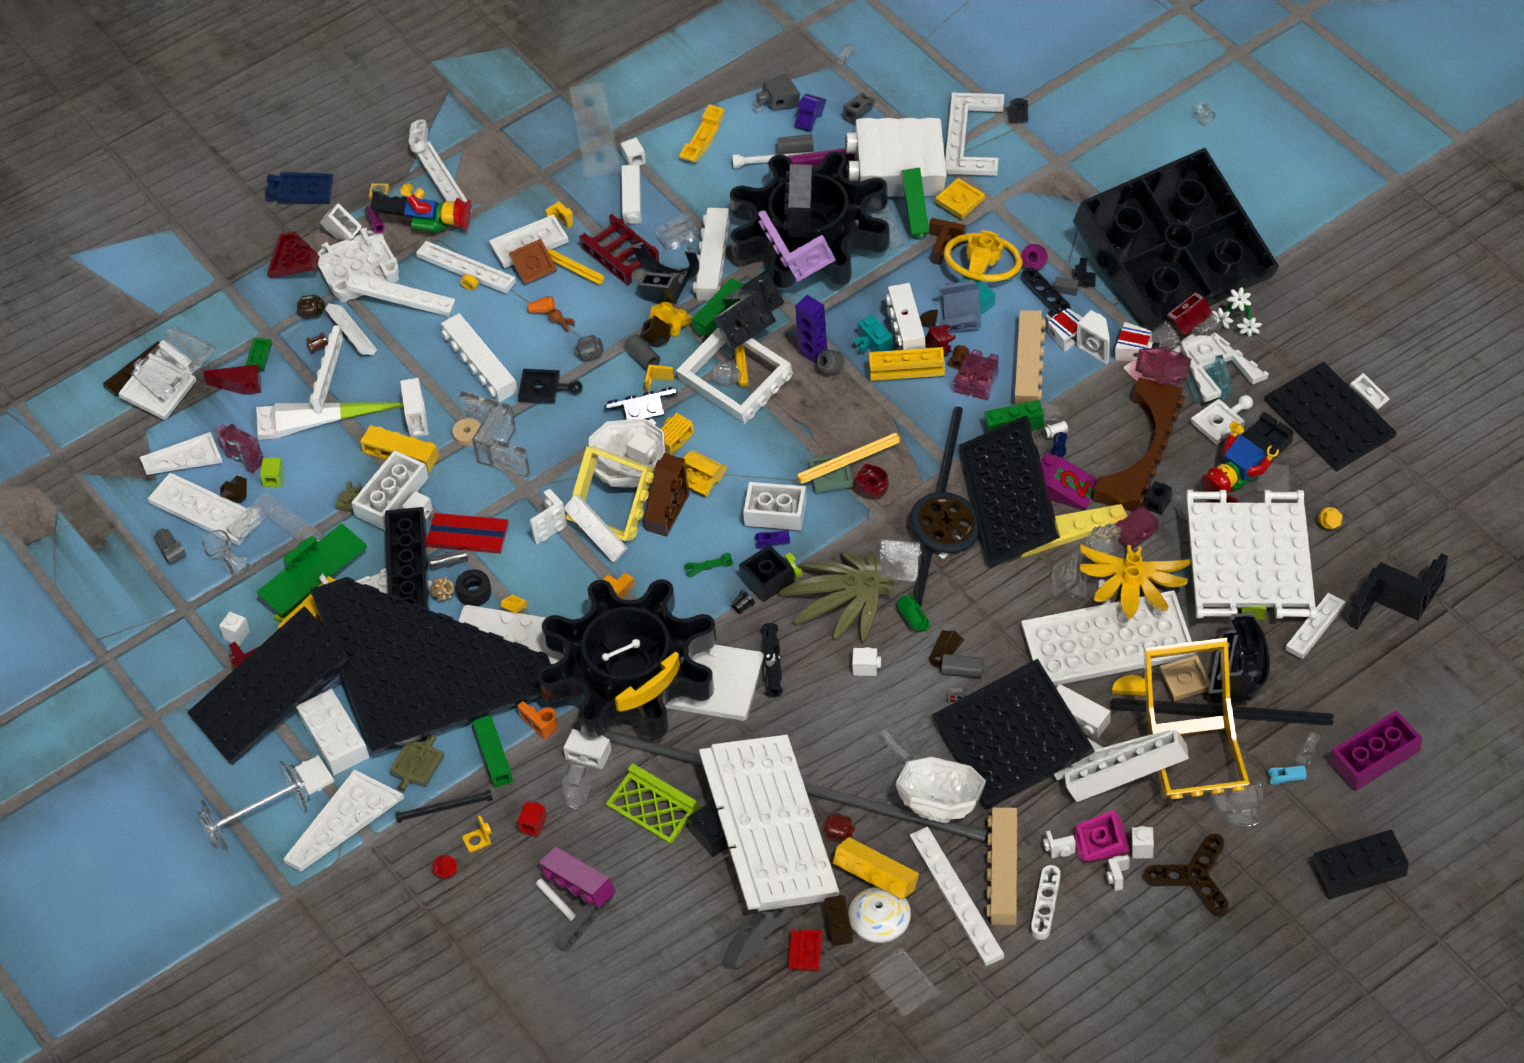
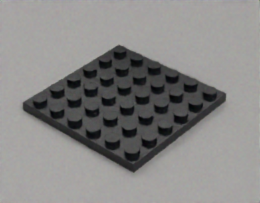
M1038 658L932 714L933 719L959 763L971 766L986 780L980 798L987 809L1095 752Z

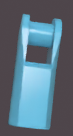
M1305 765L1286 768L1273 767L1267 771L1268 775L1271 776L1269 781L1272 785L1306 780L1307 777Z

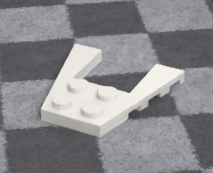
M1214 331L1185 340L1180 345L1204 402L1221 397L1222 393L1205 370L1232 360L1251 384L1268 379V372H1262L1257 368L1258 365L1252 360L1249 362L1243 357V353L1229 347L1230 344Z

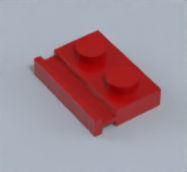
M792 929L789 970L794 968L806 971H820L822 930L801 929V931H795V929Z

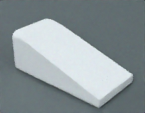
M1364 373L1349 385L1376 411L1390 400Z

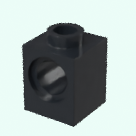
M1154 481L1145 495L1144 509L1162 515L1172 500V487L1165 483Z

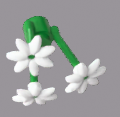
M1242 287L1238 293L1233 289L1231 290L1234 297L1227 298L1231 304L1225 312L1221 308H1218V313L1212 311L1214 317L1211 321L1218 322V328L1223 325L1228 329V323L1233 322L1232 319L1227 318L1231 309L1238 308L1241 311L1246 309L1247 319L1243 318L1244 324H1237L1241 328L1239 333L1244 334L1247 332L1248 337H1251L1252 332L1260 333L1257 328L1262 324L1255 323V317L1251 319V293L1245 292Z

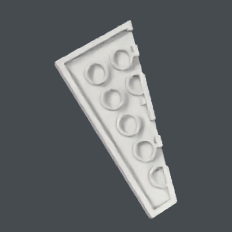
M354 769L283 859L284 863L302 872L402 801L404 795Z

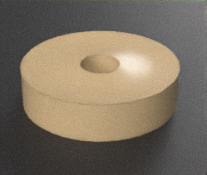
M471 418L458 421L452 429L455 442L462 446L474 445L483 436L481 424Z

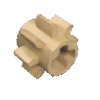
M447 577L434 579V584L430 586L432 597L438 598V601L451 599L450 594L455 591L453 583L447 580Z

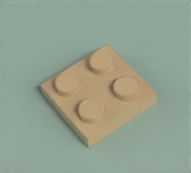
M1198 655L1160 666V672L1173 701L1209 691L1210 681Z

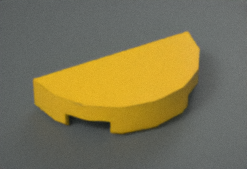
M1125 675L1113 684L1112 694L1146 696L1145 679L1137 675Z

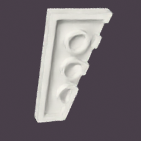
M211 432L140 457L146 475L223 463Z

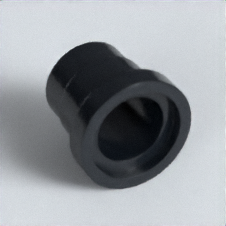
M741 590L739 592L740 595L731 603L732 607L740 614L750 606L753 607L755 605V601L745 590Z

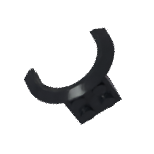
M640 242L631 247L637 259L652 271L644 272L637 285L644 300L676 303L687 280L694 277L700 268L699 260L691 247H687L688 251H685L689 266L684 269H674L659 263L648 253L644 243Z

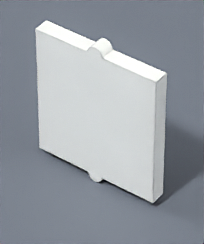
M319 755L306 762L303 761L299 766L289 770L295 782L300 783L299 788L305 797L316 791H321L322 788L334 782L333 777Z

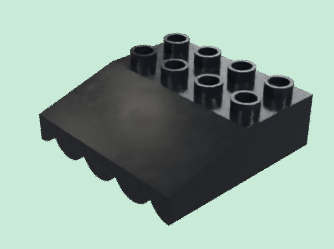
M1202 148L1081 201L1073 219L1074 225L1108 281L1150 331L1171 323L1167 314L1175 309L1173 303L1193 295L1195 292L1204 297L1208 305H1211L1232 295V289L1238 292L1241 287L1244 290L1274 276L1279 267L1206 148Z

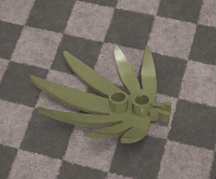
M869 551L866 555V564L862 558L853 553L841 552V555L858 570L841 563L829 561L800 564L799 568L835 574L821 575L798 581L780 590L779 596L838 592L829 594L809 605L795 618L794 626L809 621L857 597L842 613L834 632V641H837L845 633L864 606L861 617V641L864 644L876 616L879 594L887 593L894 595L895 578L880 577L881 563L877 554Z

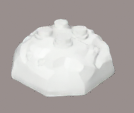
M645 418L607 421L589 437V446H596L632 459L628 457L627 443L637 432L656 441L657 456L648 464V466L654 467L653 473L655 475L656 463L658 460H661L665 453L664 431ZM598 456L593 474L611 487L634 488L639 485L642 471Z
M927 757L908 761L896 781V788L904 804L910 807L914 813H917L922 818L948 823L951 819L964 818L966 814L976 807L986 780L969 765L936 757Z

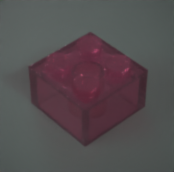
M1166 347L1139 349L1135 371L1142 373V376L1145 378L1155 379V382L1159 384H1166V382L1179 383V381L1187 380L1191 358Z

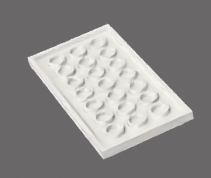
M1174 590L1160 593L1169 605L1167 611L1154 608L1144 596L1140 597L1138 610L1132 619H1128L1124 615L1121 603L1118 601L1021 621L1032 661L1037 658L1039 659L1055 686L1144 668L1143 651L1145 648L1190 643L1192 641ZM1196 653L1152 658L1151 666L1192 657Z

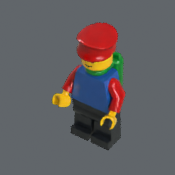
M409 183L403 184L400 189V193L404 195L402 198L397 196L390 198L386 194L373 191L370 209L380 213L413 218L411 223L412 229L441 233L442 230H447L443 223L455 225L456 228H463L465 231L469 228L472 209L471 200L464 202L460 198H456L455 202L446 201L444 204L433 200L423 199L426 194L421 188H418L414 194H411L413 186Z
M1263 412L1259 420L1252 427L1248 428L1246 432H1244V427L1237 421H1232L1229 426L1232 433L1228 434L1223 447L1222 458L1224 459V464L1212 467L1208 470L1207 474L1202 475L1201 482L1204 492L1226 490L1227 495L1231 488L1235 491L1241 489L1253 477L1263 475L1272 464V459L1292 443L1293 430L1281 422L1278 423L1277 419L1266 412Z

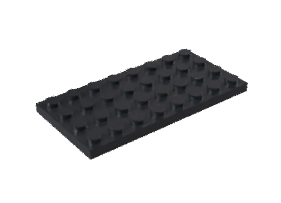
M1027 415L959 445L987 564L990 568L1060 538L1031 421Z
M303 606L187 713L225 758L234 765L351 657L313 614Z

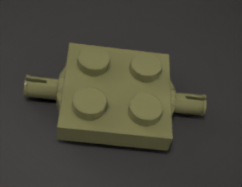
M434 734L428 736L424 743L412 741L403 747L390 769L391 775L402 779L397 786L398 790L404 792L409 783H416L424 787L428 785L444 758V752L432 746L437 739Z

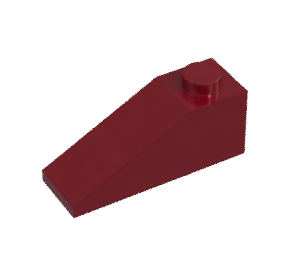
M258 364L203 371L208 386L242 395L261 393V374Z

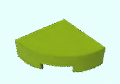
M789 552L785 555V560L793 567L794 577L798 579L802 576V570L795 565L794 561L796 559Z

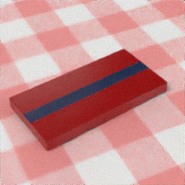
M434 513L427 538V547L456 550L466 549L467 551L501 554L509 521L508 519Z

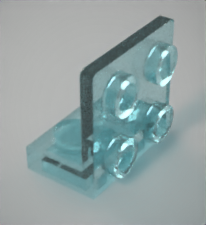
M1223 355L1215 356V363L1212 364V368L1205 370L1222 391L1221 397L1213 400L1231 397L1232 380ZM1186 373L1185 377L1194 403L1204 402L1192 373Z

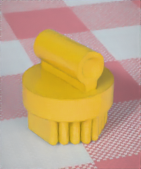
M1326 507L1321 510L1319 517H1317V522L1323 528L1334 529L1341 525L1343 516L1337 509Z

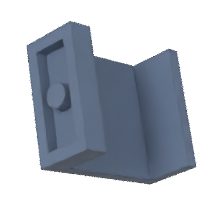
M966 279L960 283H946L944 286L938 287V290L944 297L945 319L940 320V325H950L952 328L947 330L949 333L981 327L979 286L974 280Z

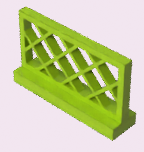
M632 763L628 768L629 773L607 801L606 806L671 845L687 824V817L699 810L700 807L693 798ZM631 780L637 783L638 789L627 791L626 786ZM643 792H653L654 799L643 801ZM639 794L640 802L629 804L628 796ZM625 797L626 805L619 807L614 805L617 798ZM668 801L670 808L659 810L658 802ZM655 803L656 811L645 814L644 805ZM641 806L642 815H631V808ZM683 810L686 812L682 819L675 820V811ZM671 813L672 821L661 823L660 815ZM657 816L658 824L649 826L646 818ZM673 825L674 831L670 837L664 835L662 828Z

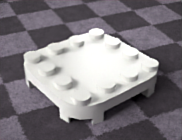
M366 227L360 229L361 234L354 236L350 240L346 239L331 246L327 242L321 245L322 249L318 252L320 256L318 267L332 294L339 298V301L346 302L363 295L346 290V284L351 272L391 283L399 280L397 259L394 258L382 233L369 231Z

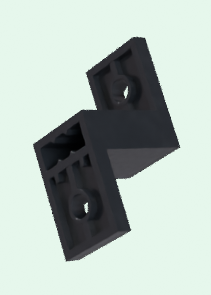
M764 271L723 298L728 309L713 319L730 350H734L776 322L771 311L783 304L784 300L769 272ZM734 323H736L737 327H740V329L737 330L734 326Z
M1441 553L1437 560L1434 559L1430 565L1429 573H1425L1422 580L1382 562L1376 568L1373 567L1369 574V580L1363 582L1360 594L1358 596L1355 595L1351 602L1353 609L1349 615V618H1351L1350 627L1358 630L1375 602L1419 621L1445 580L1448 556Z

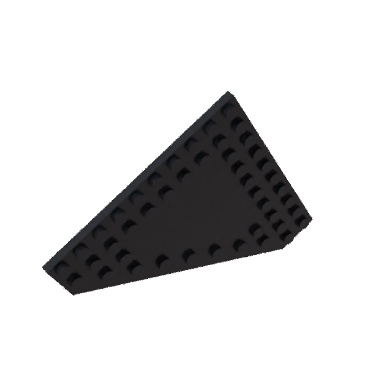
M349 577L310 589L324 628L351 657L340 667V671L372 755L516 706L523 701L527 702L542 697L537 675L542 668L551 665L548 655L544 652H536L529 649L526 645L505 640L500 635L479 630V627L466 622L461 623L454 620L453 617L440 612L439 614L435 613L427 607L417 603H409L404 601V598L391 593L386 594L379 591L378 588L367 584H360Z

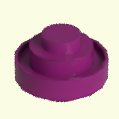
M1039 244L1026 246L1021 254L1023 265L1026 268L1042 269L1048 261L1047 250Z

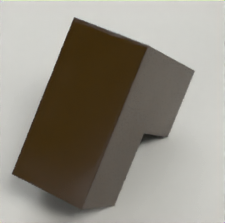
M236 475L231 482L225 481L220 487V496L242 503L247 497V479Z

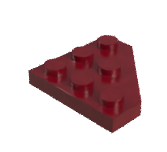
M295 231L280 234L267 275L270 278L314 271L320 256Z

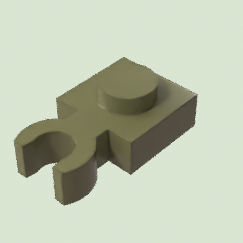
M352 481L347 483V491H341L335 504L336 510L354 513L351 502L361 492V483H358L355 488H352Z

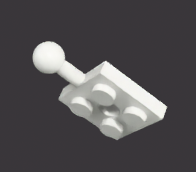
M1243 395L1239 398L1238 404L1229 408L1218 399L1193 416L1191 424L1217 445L1225 440L1229 433H1232L1229 428L1232 421H1237L1242 426L1245 425V421L1236 413L1241 410H1249L1253 406V400L1250 396ZM1214 420H1217V421L1220 420V421H1222V423L1216 424V423H1214L1213 421H1214Z

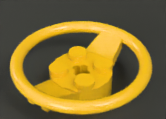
M981 230L980 233L959 235L951 239L944 248V258L950 268L962 276L978 281L995 282L1009 279L1020 271L1023 264L1019 250L1013 244L998 237V234L991 231ZM964 241H968L966 253L968 254L967 259L970 260L969 270L958 265L951 256L952 248ZM1003 247L1013 254L1015 265L1012 269L1000 274H984L988 265H995L996 261L1002 257Z

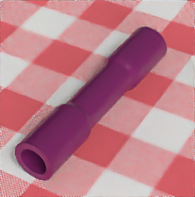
M367 205L365 213L371 220L375 232L382 233L385 230L382 220L379 218L377 211L370 209L371 205Z

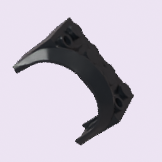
M1252 612L1231 614L1230 620L1235 630L1220 631L1219 639L1227 638L1231 702L1252 700V695L1259 693L1269 676L1270 654L1268 643L1260 624ZM1221 650L1216 651L1208 692L1213 703H1223ZM1258 652V654L1243 655L1244 653ZM1241 658L1240 671L1237 672V670H1238V665H1239V659Z

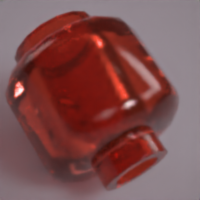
M834 813L832 816H828L823 831H826L828 838L843 842L847 837L852 838L855 826H852V819L850 817Z

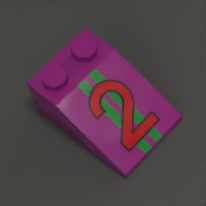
M1044 453L1041 464L1051 501L1086 511L1098 479L1062 457Z

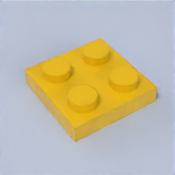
M959 178L935 197L936 204L960 219L966 217L985 200L983 192Z

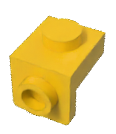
M560 201L545 210L546 217L554 214L555 218L561 221L567 228L574 225L572 211L566 208Z

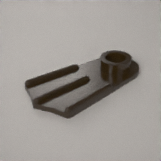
M942 630L929 657L930 664L936 668L942 667L943 655H953L964 641V638L955 630Z

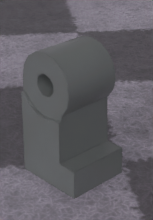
M863 93L858 94L843 106V119L855 125L856 119H860L866 112L872 110L875 103L874 99Z

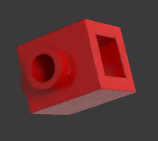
M525 801L517 821L521 833L539 837L547 818L545 806L538 802L531 803Z

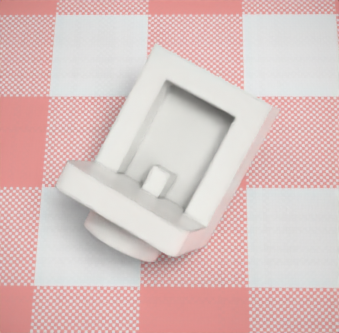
M1046 831V839H1043L1045 851H1049L1051 859L1060 856L1067 857L1075 853V839L1073 835L1053 840L1051 832Z
M1128 855L1115 856L1112 859H1108L1107 880L1109 884H1113L1115 891L1123 889L1121 871L1129 869Z

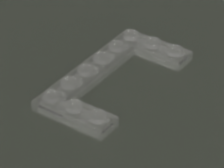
M267 492L263 493L226 527L227 532L240 542L266 518L270 519L299 542L308 539L311 535L317 539V542L326 536Z

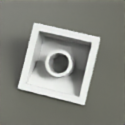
M1090 310L1077 323V348L1108 364L1110 338L1106 318Z

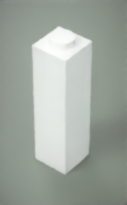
M639 164L622 166V213L624 224L642 223L641 173Z

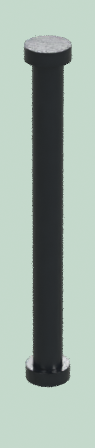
M486 789L487 792L404 812L395 811L397 821L401 823L405 819L479 801H492L491 790Z

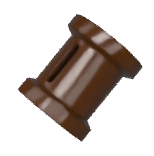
M323 332L317 337L306 338L311 353L328 345Z
M956 345L953 356L948 360L949 365L957 370L963 369L964 361L970 355L969 349L963 345Z

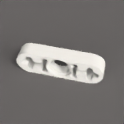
M416 120L411 124L409 145L412 152H420L426 148L428 127L425 120Z

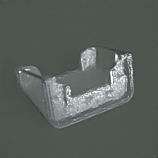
M171 327L164 334L166 338L143 360L139 358L133 365L135 369L130 373L162 404L216 350L211 343L179 327L175 329Z

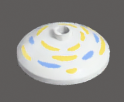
M879 887L868 888L860 892L852 900L848 910L852 930L862 939L875 943L896 939L905 932L911 919L910 906L906 898L902 900Z

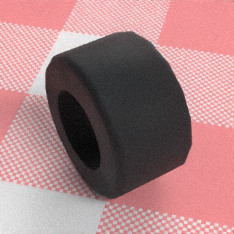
M472 569L458 576L455 588L461 603L464 605L480 606L489 600L491 585L487 574L483 571ZM472 586H479L475 590H468Z

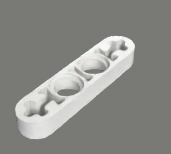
M1054 865L1044 867L1041 873L1032 920V935L1038 940L1046 939L1051 932L1060 884V870ZM1050 873L1054 874V876L1052 877V884L1048 883V876L1050 875ZM1044 890H1051L1054 894L1051 897H1045L1042 895V892ZM1043 907L1048 908L1050 913L1042 915L1039 913V909ZM1040 921L1044 922V929L1042 930V932L1038 931V929L1040 928Z

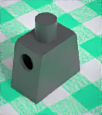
M784 73L764 81L762 92L756 93V100L758 103L767 102L772 110L796 108L799 104L800 93L788 74Z

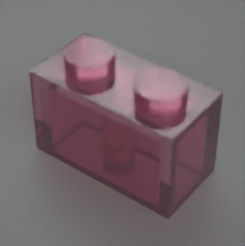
M1142 506L1138 510H1133L1129 516L1115 524L1114 538L1126 549L1127 545H1131L1132 550L1158 532L1159 520Z

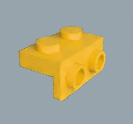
M662 302L652 306L649 319L657 316L670 325V334L675 337L679 336L681 327L692 323L691 319L693 318L685 310L677 309L669 302Z

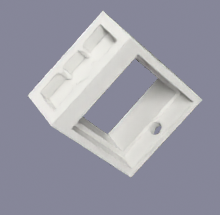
M419 378L400 381L404 412L410 437L429 435Z

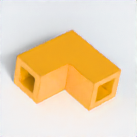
M625 572L618 580L610 575L603 579L610 582L616 595L621 599L635 586L634 577Z

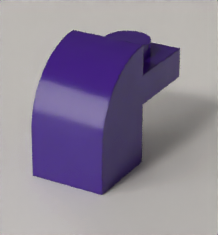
M808 93L804 94L797 107L799 112L794 126L812 131L817 115L822 116L827 99Z

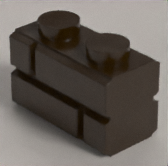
M845 895L825 898V911L832 946L852 943V928Z

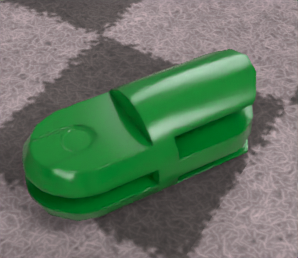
M909 595L900 597L897 604L898 609L912 630L920 632L929 630L930 621L915 598Z

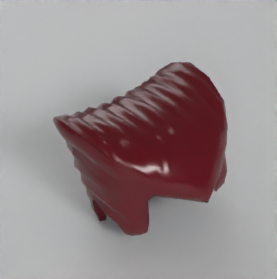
M948 324L930 326L925 337V347H943L944 354L952 352L950 349L951 345H948V343L953 341L956 335H952L947 331L952 327Z

